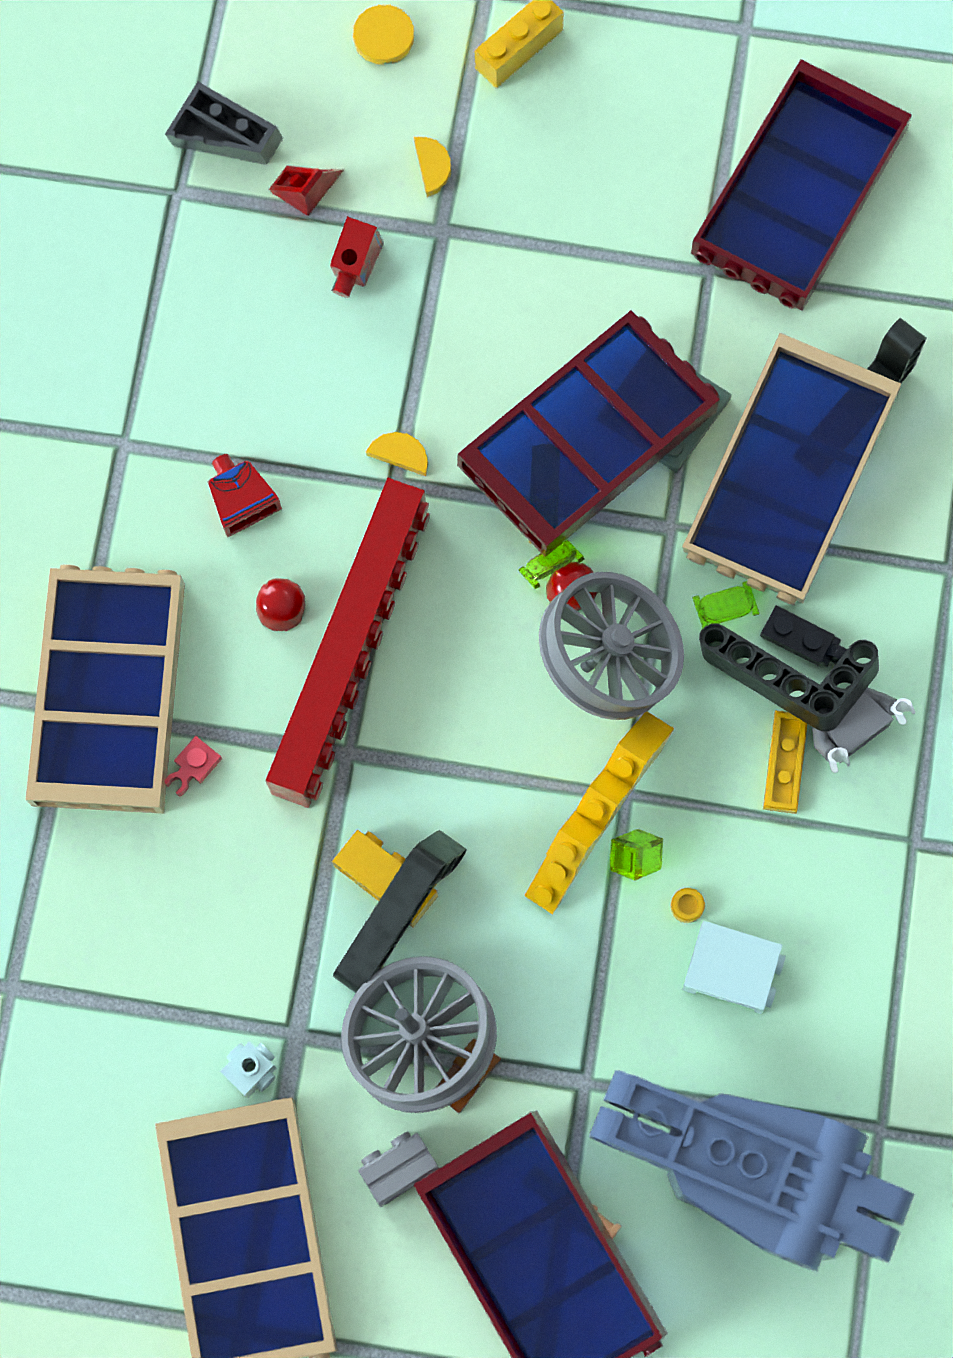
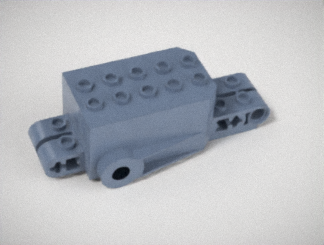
M615 1070L603 1100L634 1115L631 1118L619 1111L601 1106L589 1137L668 1171L667 1177L677 1199L703 1210L763 1251L814 1272H818L822 1260L835 1258L839 1244L880 1261L890 1262L900 1231L869 1218L867 1215L870 1213L903 1226L914 1194L866 1173L872 1159L871 1155L863 1152L868 1139L866 1134L819 1114L727 1094H719L699 1103L635 1075ZM641 1117L643 1119L651 1121L655 1124L670 1129L669 1133H667L664 1130L657 1129L653 1126L643 1123L642 1121L638 1120V1118Z

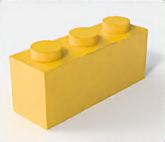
M532 0L475 49V69L495 88H498L563 31L564 11L552 0Z
M357 829L332 862L336 869L379 901L404 863L405 858L395 851L390 855L381 848L384 843L369 831L364 835ZM434 887L409 924L412 928H414L437 899L438 893Z

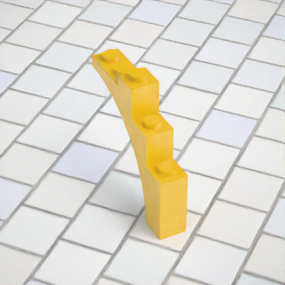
M648 711L640 717L617 744L605 768L590 784L575 812L558 831L546 853V858L525 893V897L551 914L555 912L599 839L642 776L661 753L674 730L673 727Z

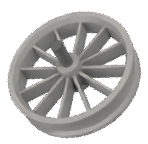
M595 572L584 575L573 581L549 603L540 622L539 647L543 663L550 678L565 697L592 715L610 720L635 718L647 712L656 703L669 695L679 681L683 669L684 649L678 626L661 599L649 588L630 577L613 572ZM589 592L601 593L602 613ZM571 597H575L586 617L567 604ZM614 597L628 605L619 624L616 623ZM635 611L648 626L631 633L626 626ZM561 618L582 634L561 631ZM651 631L658 647L637 644L634 639ZM564 644L591 649L589 653L570 660ZM641 657L661 660V672ZM580 664L581 669L586 673L591 672L594 668L595 670L587 682L574 666ZM606 666L609 695L595 688ZM637 673L656 687L651 695L647 692ZM621 677L635 700H623Z
M411 957L396 961L380 969L356 992L343 1020L341 1034L342 1051L351 1074L380 1103L402 1112L425 1113L453 1104L477 1085L492 1060L497 1040V1026L494 1011L488 998L463 969L440 958ZM423 977H442L424 1011ZM414 978V1014H410L393 988ZM454 982L469 991L437 1013ZM388 991L399 1007L395 1012L396 1020L372 1010L375 1004ZM472 1004H476L479 1021L444 1025ZM367 1016L399 1029V1031L361 1036ZM478 1032L472 1053L441 1040V1037ZM394 1043L363 1065L360 1047ZM438 1047L467 1059L465 1065L451 1079L434 1054ZM430 1055L446 1082L424 1092V1056ZM400 1056L383 1088L370 1079L372 1074ZM414 1057V1093H396L395 1091Z

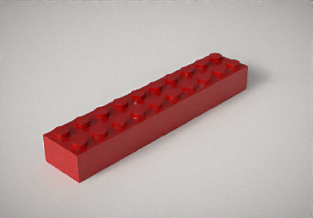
M387 477L266 777L267 786L274 796L309 808L311 801H317L323 788V782L320 781L324 769L329 771L336 753L332 749L336 739L341 740L346 731L348 721L344 719L348 708L353 710L357 703L360 691L356 689L360 678L365 680L372 663V661L368 660L372 648L377 650L383 637V631L380 630L384 619L389 620L395 606V601H392L395 590H401L407 576V572L404 571L407 560L413 561L419 543L415 541L419 530L424 532L430 518V513H427L429 503L426 502L425 490Z

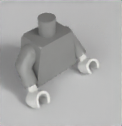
M867 687L835 729L824 732L812 727L814 747L829 762L831 771L836 773L838 772L837 762H845L847 766H850L849 757L887 729L894 720L892 716L895 715L897 721L903 725L906 724L907 720L902 713L909 711L915 714L916 712L908 699L897 700L885 693ZM821 708L817 712L820 714L830 713L832 710L829 708Z

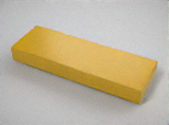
M775 710L763 810L796 814L807 723L789 712Z

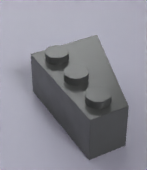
M197 81L165 133L172 146L265 165L268 164L283 140L277 126Z

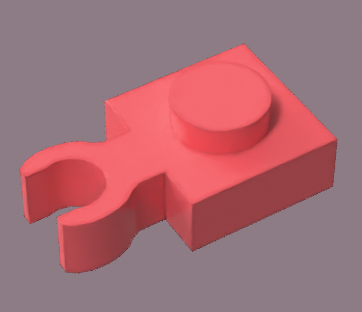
M195 736L174 760L180 769L167 776L165 785L169 787L174 780L182 781L181 788L176 791V794L180 797L187 792L192 778L201 784L222 758Z

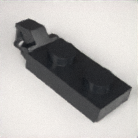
M777 605L774 607L760 634L762 638L817 666L822 664L828 667L830 662L836 664L847 650L839 645L841 639L834 634Z

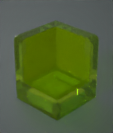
M635 829L611 839L610 871L632 880H638L659 871L662 868L663 838L640 829Z

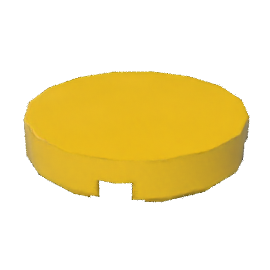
M379 4L367 8L358 16L353 25V40L356 50L365 60L374 64L384 65V62L392 61V63L400 61L409 54L414 44V27L410 17L402 9L392 5Z

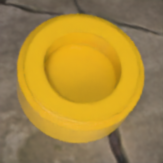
M693 888L680 889L671 900V912L680 922H695L704 912V898L700 892Z

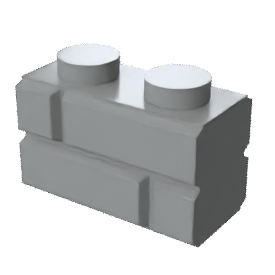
M407 1131L392 1140L393 1148L384 1154L376 1150L361 1160L364 1166L358 1169L380 1207L414 1187L413 1184L439 1169L418 1133L411 1136Z

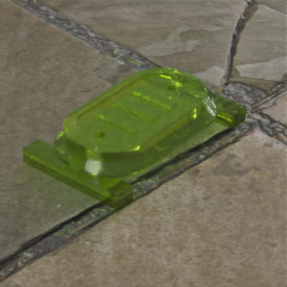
M566 540L548 556L544 557L540 553L528 561L526 568L523 566L518 570L534 589L540 587L537 580L549 576L569 564L574 558L579 563L585 560V558L569 540Z
M747 581L742 582L743 587L735 586L705 595L701 600L699 595L692 597L702 629L709 625L708 623L719 624L745 616L752 612L753 616L760 614L752 589L746 584Z

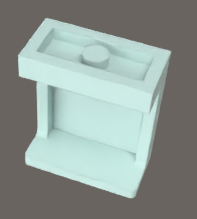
M703 921L682 990L696 994V992L754 1009V1012L761 1014L765 1006L771 1008L775 997L776 988L771 987L774 974H781L786 958L785 955L780 954L782 944Z

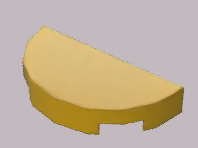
M413 137L426 196L430 197L439 193L441 188L447 183L448 178H450L451 158L446 148L437 140L428 137Z
M391 432L383 434L372 441L366 450L367 456L423 476L427 475L428 459L426 451L416 438L407 433Z

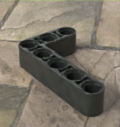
M899 318L884 336L875 360L867 369L902 383L916 365L927 337L902 318ZM849 389L809 437L844 451L884 403ZM800 446L793 457L795 461L817 478H820L835 461L804 446Z
M718 623L706 625L699 634L702 655L708 663L819 731L828 732L835 729L879 671L878 649L874 643L868 640H858L850 645L822 683L818 684ZM715 641L722 642L717 647L709 646L710 643ZM739 658H748V659H749V660H748L747 662H745V663H737V662H735V661H736L737 659H739ZM860 658L870 659L868 663L857 662ZM768 674L776 675L772 680L762 679ZM841 683L851 684V686L846 689H841L837 687V685ZM794 691L804 692V694L799 697L790 696V694ZM821 708H829L832 710L830 713L820 714L817 712Z
M441 830L436 831L419 842L405 859L337 966L333 977L355 993L364 983H367L373 974L383 967L435 884L448 876L457 867L467 849Z

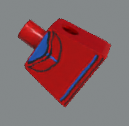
M347 216L330 263V267L337 277L331 290L333 293L349 298L354 284L366 285L384 244L376 226Z
M229 454L220 455L212 461V465L218 475L211 478L208 484L227 538L282 509L276 493L249 461H244L235 466Z

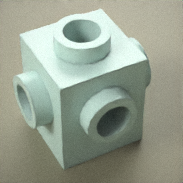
M250 1041L245 1046L240 1043L229 1053L227 1059L230 1062L220 1072L240 1092L249 1098L257 1089L261 1092L265 1090L275 1079L276 1076L272 1073L277 1068L271 1063L275 1056L262 1043L257 1047ZM255 1063V1069L247 1072L248 1065Z

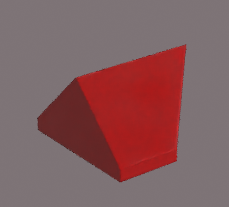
M286 166L269 190L272 194L309 216L344 169Z

